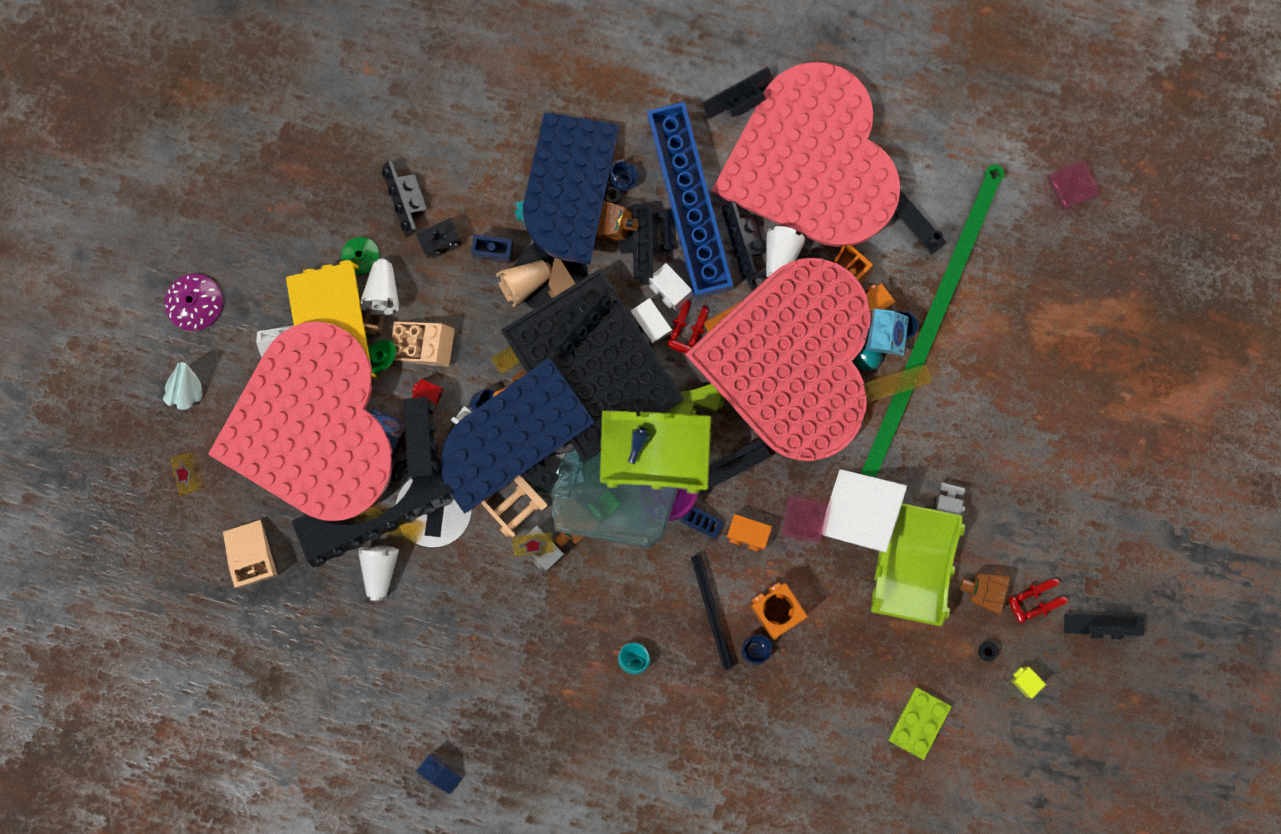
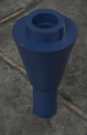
M639 426L637 429H632L629 463H636L639 452H641L651 437L648 429Z

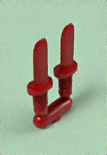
M690 300L682 305L678 318L672 321L675 323L671 334V340L667 342L668 347L680 353H687L696 344L700 333H705V330L702 328L709 312L707 306L703 305L696 325L691 326L693 333L689 345L676 341L682 326L686 327L687 325L684 321L690 308Z
M1051 579L1035 587L1031 584V589L1018 594L1017 599L1016 597L1009 598L1011 610L1019 623L1022 624L1026 619L1030 620L1042 613L1044 617L1048 616V611L1069 602L1066 597L1057 598L1044 605L1040 602L1038 603L1040 607L1027 612L1025 615L1018 601L1026 600V598L1028 599L1032 596L1039 598V593L1059 585V580Z

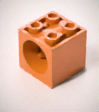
M779 582L768 589L770 593L764 596L762 593L751 600L753 604L750 605V608L771 639L777 638L807 618V615L786 583L781 585ZM772 595H776L777 598L781 599L785 598L790 604L789 618L780 625L776 621L769 622L763 612L766 609L765 601Z

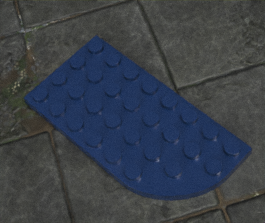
M544 112L523 202V218L525 227L532 240L550 256L564 261L591 264L619 125Z
M550 358L465 416L449 433L442 452V476L444 483L449 484L453 492L451 495L464 514L595 424Z

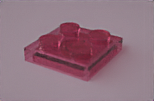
M1084 160L1047 176L1063 211L1100 195Z
M788 497L781 536L821 543L827 504Z

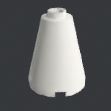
M776 226L772 231L768 229L766 237L767 277L781 266L796 261L804 246V235L801 234L799 236L795 234L796 230L788 227Z
M378 259L372 265L360 300L361 309L365 312L366 309H369L371 314L391 315L393 310L399 311L393 266L386 259Z
M375 545V547L368 549L369 546H362L358 548L366 595L370 597V600L380 601L382 597L387 596L399 549Z

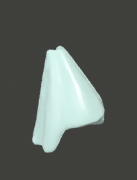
M185 362L177 364L173 373L168 378L163 400L169 406L176 404L177 409L185 410L191 408L193 403L201 401L202 386L196 374Z

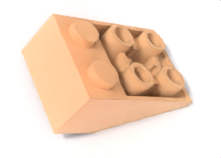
M394 322L391 342L396 347L394 361L449 367L455 329L438 323Z
M261 520L223 532L229 570L235 588H243L278 576Z

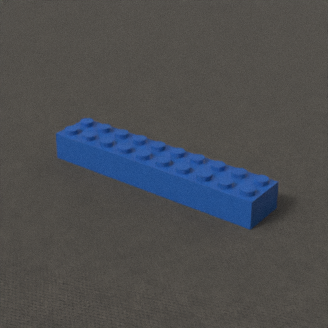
M685 102L647 111V119L694 300L731 291L733 283Z

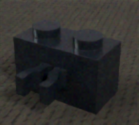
M451 218L416 233L427 259L439 257L442 254L441 252L447 249L449 251L454 250L462 243Z

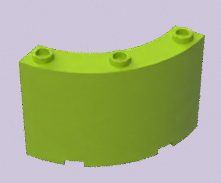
M602 411L601 483H606L607 487L618 488L619 484L651 485V489H663V486L688 489V493H700V490H707L710 416L640 412V415L636 416L637 412ZM639 426L648 429L651 437L641 452H639L636 463L632 464L628 462L631 453L632 429H637Z
M901 504L887 551H879L874 579L876 580V587L872 594L871 612L942 626L944 619H948L950 608L947 607L950 577L953 578L955 566H952L959 537L963 536L965 531V524H962V515Z

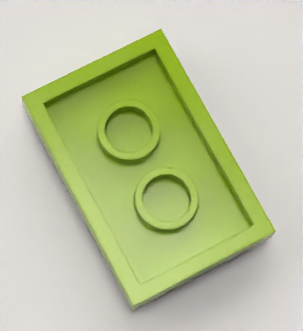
M915 687L888 741L924 760L951 706Z

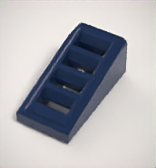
M693 507L688 514L683 516L680 523L716 540L724 521L697 507ZM692 511H693V512H695L696 514H695V516H694L692 522H689L688 520H689V518H690V516H691V513H692ZM699 515H702L703 518L699 526L695 525ZM708 518L710 522L705 530L702 527ZM713 522H716L717 525L713 533L709 532Z

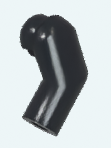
M407 459L398 461L393 466L391 474L393 482L397 483L402 480L403 471L408 469Z

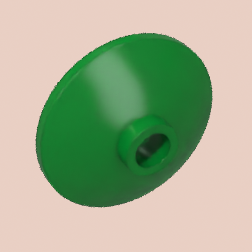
M356 237L349 240L341 252L342 261L350 260L358 265L359 269L355 270L356 275L370 273L373 263L380 259L377 245L366 237ZM361 251L363 253L361 257H356L357 252Z
M380 340L368 348L372 373L376 374L384 371L394 361L396 347L391 341Z

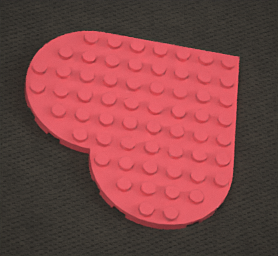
M811 62L789 68L778 75L764 92L766 100L756 106L711 193L729 202L735 201L736 205L783 227L796 230V233L824 245L840 247V245L853 246L868 241L869 238L879 234L891 221L897 209L900 196V181L893 161L881 147L868 140L873 124V108L870 96L859 79L839 66L829 63Z
M819 258L792 261L781 266L768 276L684 355L771 449L788 458L802 461L827 458L841 451L854 439L861 428L864 413L866 412L867 397L865 396L864 382L852 360L864 346L868 329L870 328L868 299L859 281L839 264Z
M306 322L285 330L273 340L265 351L208 455L311 517L321 520L339 521L357 517V515L369 510L381 498L389 484L393 468L391 466V454L393 453L390 440L387 438L382 425L365 410L372 391V368L369 358L362 348L363 346L352 334L329 323Z

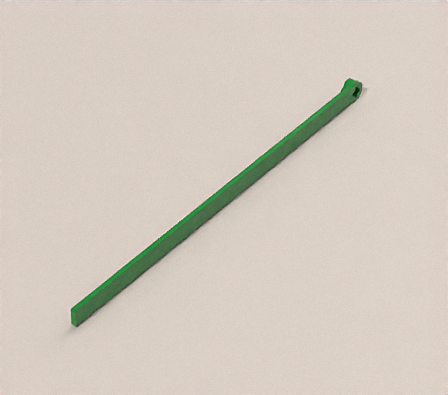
M990 165L984 172L985 178L862 468L861 475L877 477L998 185L1004 178V170L999 165ZM996 171L999 177L992 179V175L989 172Z

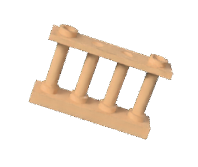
M520 476L514 480L518 484L517 490L495 510L486 503L492 496L481 503L501 524L500 530L507 538L510 535L512 538L516 537L513 530L534 510L541 509L543 512L549 507ZM527 494L531 499L530 504L506 525L499 516L517 499Z

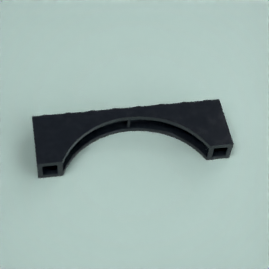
M436 453L435 460L439 464L436 478L413 480L403 498L392 509L378 518L361 524L336 525L305 514L291 521L307 562L313 568L322 566L326 561L341 557L351 549H358L362 544L376 540L384 533L393 532L405 523H412L422 515L431 514L435 509L451 504L454 500L451 495L453 492L449 484L444 483L441 462Z

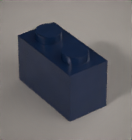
M474 234L471 255L475 259L511 264L514 244L510 239Z

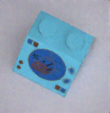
M882 309L870 311V328L866 337L865 350L904 356L908 317L895 311Z

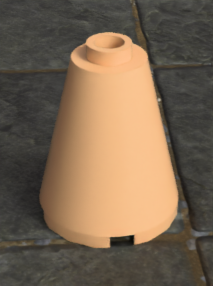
M540 260L501 270L496 273V277L501 278L499 286L509 302L513 301L512 306L516 307L550 278L552 268L548 262Z

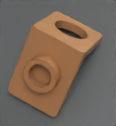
M367 309L364 319L365 333L375 335V333L382 334L385 315H378L380 322L377 325H371L369 317L373 314H371V310Z

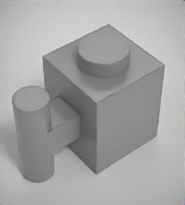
M942 482L940 490L947 491L946 496H937L934 510L962 515L963 517L965 506H962L963 500L955 499L956 494L963 496L965 488Z

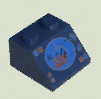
M374 408L370 414L382 425L387 438L390 440L393 453L391 456L395 459L406 435L405 421Z

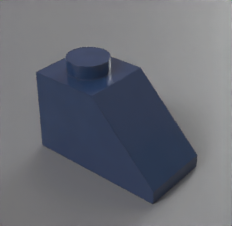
M432 753L426 757L416 770L427 781L449 795L462 780L458 774Z

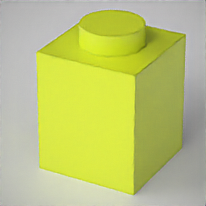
M1019 667L1013 673L1014 678L1011 679L1016 687L1027 698L1031 699L1046 685L1030 667Z

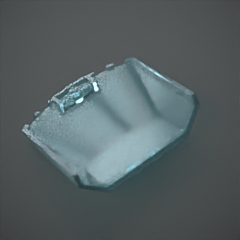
M574 447L569 454L566 453L556 474L559 475V478L551 493V498L553 499L551 514L553 515V524L556 531L650 548L663 539L678 488L663 486V489H651V485L619 484L618 488L607 487L606 483L600 482L601 453L583 463Z

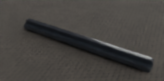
M695 555L691 557V561L724 670H729L734 665L702 556Z

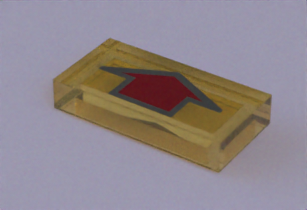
M185 453L170 458L179 495L184 496L200 491L191 454Z
M552 532L512 537L514 557L554 553Z

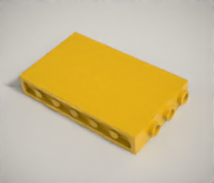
M350 260L341 261L340 265H324L318 270L306 269L301 274L286 277L294 326L306 322H324L338 326L352 334L360 342L370 361L355 270L359 269L358 265ZM371 373L372 382V379L378 378L375 373Z

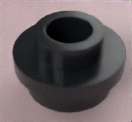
M608 187L604 201L618 205L622 200L621 191L615 187ZM611 194L616 195V198L614 200H611L609 198Z
M983 642L978 648V655L984 661H993L998 656V648L993 642ZM986 648H990V655L985 654L984 651Z

